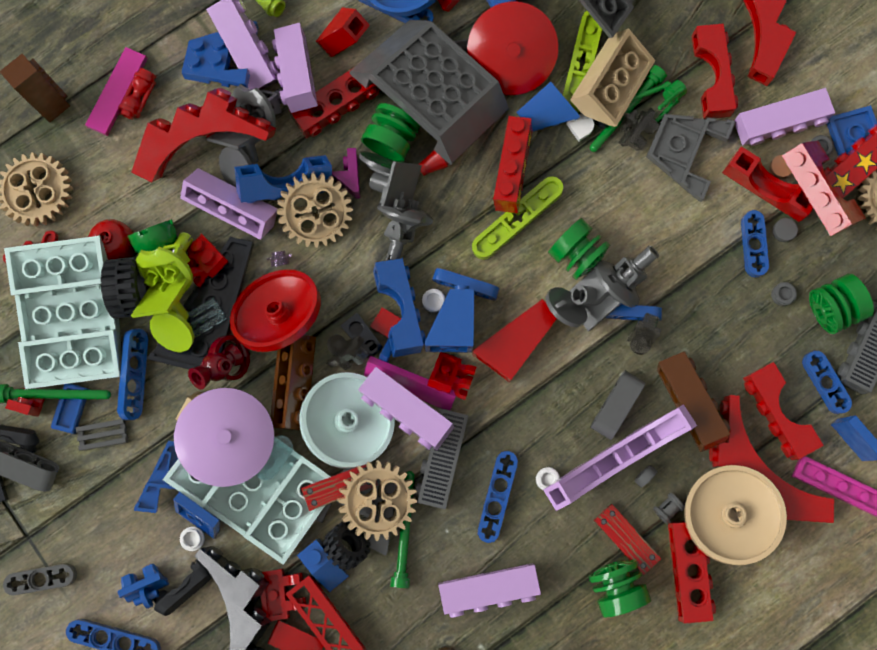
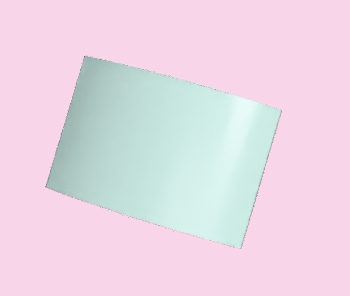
M101 236L4 248L11 295H15L22 342H18L25 389L120 377L121 335L119 318L113 319L109 315L101 292V270L105 260H108Z
M274 437L273 449L265 466L254 477L241 484L229 487L205 484L191 476L182 466L179 459L163 480L284 565L325 507L322 506L309 511L301 488L331 476Z

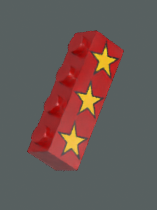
M508 117L493 197L495 211L518 213L533 132L531 118Z
M877 124L868 130L870 134L865 139L861 137L851 145L853 149L848 154L844 152L834 160L836 163L834 166L823 169L829 183L842 198L877 169Z

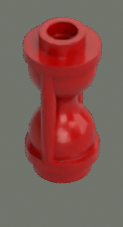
M143 68L134 73V77L118 106L121 110V115L131 120L134 117H140L146 101L156 85V75Z

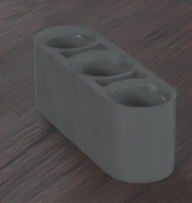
M624 370L590 428L612 440L644 388L645 382Z
M0 441L1 476L38 491L46 492L52 489L59 470L57 463L7 442Z

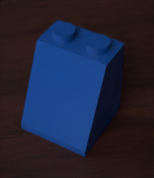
M458 285L455 286V289L449 290L425 340L426 352L472 353L474 346V289H469V286Z

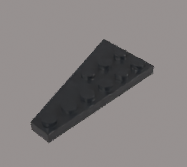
M230 236L220 251L228 262L213 278L208 275L204 283L197 287L195 291L193 290L184 303L183 307L189 314L187 322L192 327L194 333V342L191 347L184 352H173L158 344L155 350L147 357L148 360L189 370L201 365L203 358L208 354L211 344L217 338L229 334L231 310L242 289L254 246L253 242ZM225 341L221 345L219 349L220 353L224 351L227 341Z

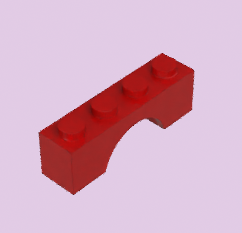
M724 23L697 26L692 34L694 56L707 61L715 73L714 86L707 89L701 97L703 119L731 117L738 108V97L734 95L733 89L735 86V76L731 74L730 69L732 56L731 53H728L727 49L729 36L728 32H725Z
M742 146L735 152L722 171V174L798 222L806 218L813 209L799 184L787 183L776 178L764 168L761 158Z
M774 362L743 377L746 391L754 396L757 401L756 407L758 411L767 418L770 423L768 427L771 433L780 440L782 444L781 450L787 458L799 460L824 446L812 425L793 423L782 413L779 405V395L786 381Z

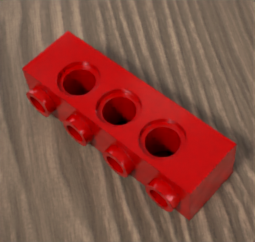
M349 70L315 92L318 106L293 113L289 109V112L307 139L310 136L315 137L320 134L327 125L337 123L342 118V115L347 112L357 110L365 100L374 99L381 89L374 83L365 88L349 74L351 71ZM353 87L361 88L360 91L356 93L350 91V89ZM334 99L342 100L338 105L331 104ZM316 111L323 112L320 117L312 116Z
M685 521L671 522L668 524L678 620L682 623L714 621L713 614H716V606L710 595V589H713V581L707 570V565L710 564V557L704 554L695 543L694 550L688 553L685 550V543L691 537ZM692 564H695L697 567V574L694 577L688 575V568ZM698 589L700 598L698 601L692 602L691 592Z

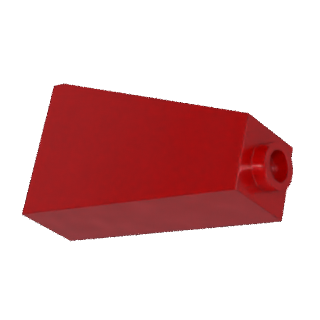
M542 299L475 348L472 355L510 383L557 318L549 310L546 301Z

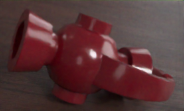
M234 335L219 337L211 344L208 354L203 358L201 365L189 369L188 377L191 383L200 390H203L210 381H234L240 379L249 368L250 352ZM230 340L236 343V346L229 344L222 353L219 352L221 345L225 341ZM241 365L234 375H229L232 367Z

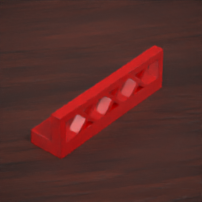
M311 574L286 593L288 599L326 650H333L332 647H337L338 650H341V648L367 650ZM303 586L310 593L309 604L299 603L293 595ZM313 598H314V600L317 602L318 605H313V604H312ZM303 607H308V614L305 612ZM311 608L322 609L325 613L324 624L314 623L311 620ZM327 618L331 621L333 625L327 624ZM317 627H323V632L321 633ZM326 628L337 629L340 634L339 644L328 643L325 639ZM342 638L345 640V642H346L348 645H343V644H342Z

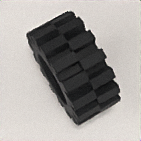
M350 521L337 524L328 532L323 541V545L326 546L324 553L329 552L328 560L332 558L334 566L339 564L340 569L346 567V570L359 565L368 557L371 550L368 549L371 546L370 542H366L364 535L357 536L355 534L357 527L349 530L348 525ZM342 539L350 545L352 552L346 549Z

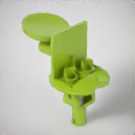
M185 232L179 234L174 244L164 246L163 248L158 247L154 251L141 250L136 258L139 273L145 279L144 283L150 286V288L131 316L136 318L153 315L150 320V330L153 337L159 344L173 352L187 351L194 342L192 327L187 322L189 314L180 303L183 294L193 282V274L187 264L190 258L186 254V250L192 244L193 238H190L191 235Z

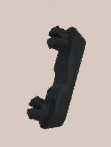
M0 425L1 440L20 445V448L31 453L36 452V445L39 444L40 440L34 430Z
M196 559V563L192 562L190 566L193 572L183 580V583L177 589H172L169 593L165 590L158 591L159 596L152 599L155 603L154 610L164 616L173 613L212 579L209 571Z

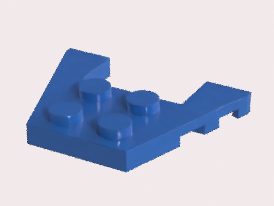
M253 21L257 28L256 34H258V24L256 21ZM219 32L189 40L182 68L184 79L208 84L214 81L221 83L224 87L242 84L246 88H248L250 79L248 68L228 70L231 54Z
M174 441L167 442L152 475L134 507V511L157 513L161 488L175 489L163 480L178 460Z

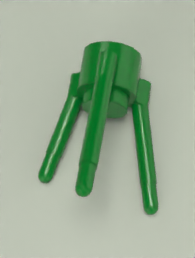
M675 80L672 83L666 81L660 86L636 94L632 101L664 90L663 97L665 101L658 106V110L666 108L654 121V124H658L664 114H667L687 94V88L680 80Z

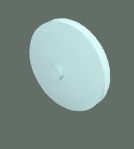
M348 372L330 375L312 387L302 403L299 419L302 437L310 451L321 461L331 466L356 468L358 465L367 464L368 461L372 462L385 451L393 436L395 419L393 418L389 421L379 413L382 410L375 404L371 407L361 399L363 395L358 389L367 379L363 375Z

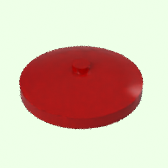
M508 1L492 6L476 20L469 34L467 54L499 82L504 95H519L534 90L549 77L558 57V38L553 24L538 8L524 2Z
M278 270L268 273L248 285L237 298L230 314L231 330L237 340L250 350L270 352L282 349L297 341L311 328L320 310V292L313 280L303 272L297 270Z

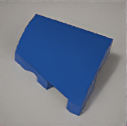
M552 82L547 84L516 112L519 117L531 118L533 132L542 130L545 127L560 125L563 122L578 120L581 117Z

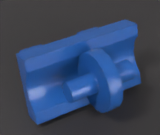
M150 564L142 569L145 579L138 581L137 575L134 573L121 577L122 589L118 590L119 598L124 597L128 603L133 601L135 606L143 603L147 609L153 607L152 599L159 596L158 590L169 585L168 579L161 574L158 566L155 564Z

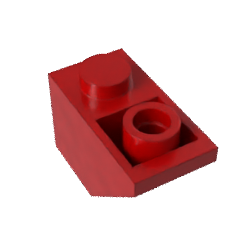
M342 7L318 37L316 43L329 57H333L356 43L370 25L356 9Z

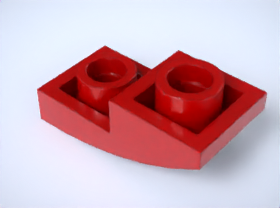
M279 620L267 642L280 650L323 649V645L318 638Z

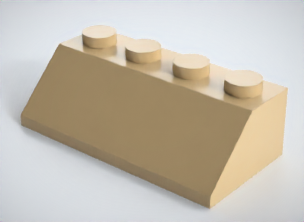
M629 28L617 32L613 38L607 39L570 101L584 116L615 127L618 125L656 60Z

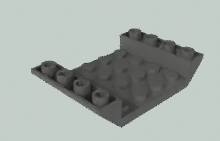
M410 19L349 73L365 88L374 83L438 141L434 150L450 165L509 109L499 82L432 21Z

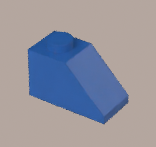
M319 538L297 556L309 572L331 592L349 575L344 569L339 568V564L334 566L332 558L328 560L329 552L324 553L326 546L323 545Z

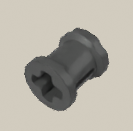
M672 493L667 495L668 498L659 507L655 506L653 508L657 516L667 525L671 523L670 519L675 514L685 509L683 503Z

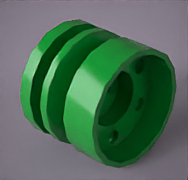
M380 103L375 109L376 113L371 117L374 124H369L361 137V142L368 149L382 157L396 162H403L410 150V144L407 141L415 140L416 133H418L421 126L403 109L387 103Z
M583 218L577 220L548 251V254L557 263H561L567 258L571 260L565 269L567 272L575 266L578 267L572 275L575 280L588 274L604 258L607 249L611 246L607 241L599 248L596 246L602 238L601 235L589 240L587 237L593 228Z
M848 273L832 281L831 284H824L820 288L813 289L809 294L812 312L821 327L829 334L834 335L842 331V329L849 328L851 323L858 324L873 316L874 306L870 293L863 282L853 274Z
M636 559L620 560L604 565L588 576L591 583L602 581L592 589L593 592H606V595L597 601L604 618L634 611L651 602L652 599L646 584L634 585L633 583L642 576L641 571L629 572L639 566Z

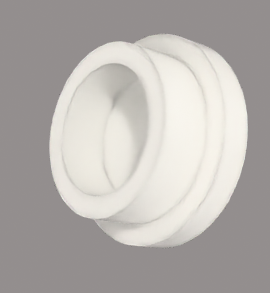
M188 527L180 535L181 546L187 551H196L204 544V533L197 527Z

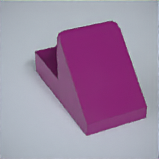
M347 148V156H343L344 170L348 171H334L332 176L335 182H341L343 189L346 188L347 192L354 198L360 199L356 148Z

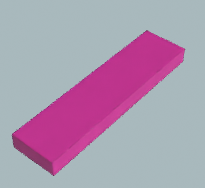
M125 47L85 124L87 128L108 136L121 111L118 106L134 77V73L144 67L148 59L146 55Z
M372 356L368 359L364 372L365 377H368L374 368L377 367L420 400L445 410H451L456 398L454 390H451L450 394L438 391L427 386L429 379Z
M806 456L798 460L791 477L877 517L876 489Z

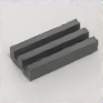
M123 419L76 427V432H78L77 441H79L80 445L78 446L79 451L128 443L126 422ZM120 425L121 428L117 430L105 431L89 435L84 434L85 431H91ZM118 434L122 435V438L120 439H114L87 445L85 442V440H91Z

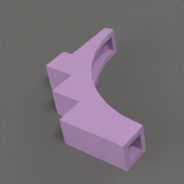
M683 404L662 417L640 427L592 459L577 466L546 487L544 492L557 511L573 503L582 495L635 461L692 430L697 424Z

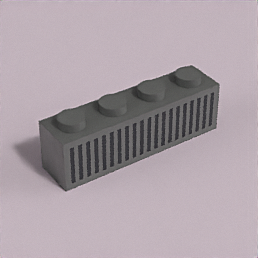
M877 299L873 301V316L862 321L857 327L856 333L858 336L855 342L853 341L848 347L847 354L849 355L847 360L841 364L837 372L843 386L862 395L871 393L877 381Z
M440 409L439 414L453 423L454 429L438 450H435L433 447L430 448L428 460L423 459L420 473L424 474L422 483L417 482L414 497H418L417 503L446 509L469 415Z

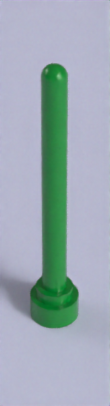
M653 65L647 74V80L638 89L636 94L661 84L667 78L666 72L661 67ZM643 98L631 101L618 125L615 127L607 125L590 145V151L597 152Z
M0 384V403H7L8 399L13 400L18 397L25 399H109L111 392L108 390L14 389L8 384Z
M412 471L406 472L405 480H412L413 483L408 488L414 489L415 474ZM406 520L403 521L406 529L400 528L397 570L394 572V576L391 577L390 587H410V578H408V573H406L410 522Z

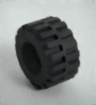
M137 257L105 260L101 270L102 298L106 310L113 319L132 317L131 314L148 291V285L144 283L145 279L140 275L137 268Z

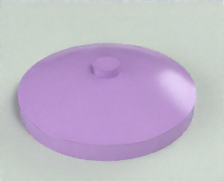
M232 388L213 389L195 397L181 412L174 432L176 454L185 470L195 479L218 487L238 485L254 477L267 463L274 444L273 424L265 407L252 395Z

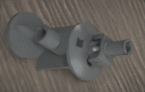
M240 84L233 90L232 96L238 99L235 108L246 109L249 115L255 118L266 119L270 122L271 126H276L275 114L281 113L280 104L283 102L280 91H283V87L272 92L259 90L258 88L248 89ZM231 131L216 132L207 137L209 142L227 146L220 153L219 166L228 184L236 187L234 167L252 165L258 162L255 144L262 139Z
M361 151L359 158L370 169L375 171L370 178V188L382 193L377 209L387 218L393 220L388 224L384 232V236L389 237V240H391L385 260L400 259L404 244L414 241L415 229L419 226H427L433 223V218L428 213L418 209L419 201L413 200L422 165L391 161L380 155Z
M648 245L636 258L623 257L616 265L601 260L570 291L559 287L550 289L545 296L546 304L552 314L562 323L570 327L584 325L587 331H591L620 304L631 308L639 304L640 299L636 286L647 278L645 268L659 257V253L654 247Z

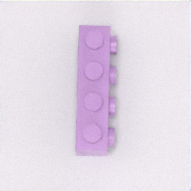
M221 0L207 8V12L238 69L248 68L250 74L249 89L258 88L263 90L277 82V74L280 72L275 62L270 61L267 55L269 52L267 46L262 40H259L254 22L251 19L248 20L245 14L246 7L242 0Z
M296 23L274 29L275 39L272 40L275 53H278V56H275V63L278 70H280L277 77L280 86L283 87V91H280L283 104L288 105L291 113L318 106L307 41L301 24Z
M824 88L742 112L734 121L742 146L747 144L756 146L763 143L764 139L772 137L773 140L784 137L786 133L791 131L794 133L802 132L811 125H815V127L823 126L829 122L828 119L835 114V110L827 89Z
M199 168L183 180L180 199L260 240L274 227L277 208L264 201L257 200L254 203H241L236 187Z
M377 367L374 368L358 389L363 395L361 399L371 407L374 404L382 409L379 412L389 421L393 418L401 423L398 426L408 435H411L413 432L419 437L418 442L428 450L431 447L438 450L454 429L453 423Z
M533 563L438 583L444 615L449 614L450 617L464 615V610L473 609L474 612L488 610V605L497 604L498 607L512 605V600L521 599L522 602H530L536 600V595H541Z

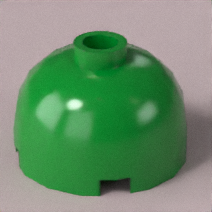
M171 219L128 235V238L134 250L139 254L141 250L154 251L158 247L163 248L164 246L174 244L177 240V231Z

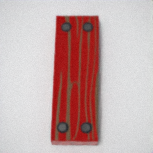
M366 464L361 466L364 470L367 469ZM353 468L301 488L309 511L344 497L339 488H347L343 480L351 481L352 477L349 472L352 471L358 474V468ZM363 483L360 486V492L372 488L371 483Z
M612 504L594 519L595 523L629 560H637L639 565L637 569L641 571L642 575H645L661 560L660 556Z

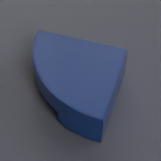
M389 338L379 356L380 360L389 363L388 361L392 354Z

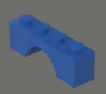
M326 155L303 158L299 168L294 173L285 177L269 176L260 169L258 164L234 167L236 190L241 203L279 199L282 197L281 191H289L286 184L294 186V177L302 181L303 173L307 179L311 178L312 172L315 173L316 178H319L320 174L324 173L325 180L332 176V165Z
M403 258L375 262L373 273L378 293L392 297L401 309V320L390 328L388 334L393 357L420 353L426 338L424 331H420L418 324L420 322V312L418 308L415 309L414 307L415 292L413 287L409 286V268L404 266Z

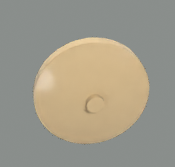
M737 465L715 468L699 478L687 496L684 509L686 527L695 545L708 557L728 565H748L766 558L780 544L787 523L786 507L775 485L758 471Z

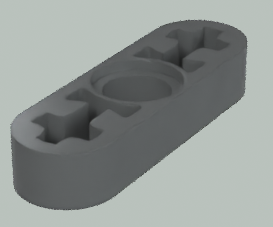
M61 564L12 573L4 579L3 588L9 595H20L64 587L75 582L77 570L71 564ZM63 568L65 572H69V577L65 580L64 578L53 580V575L63 573ZM39 572L46 576V583L42 587L36 585L34 581L36 574ZM27 579L28 583L17 588L11 585L15 580Z

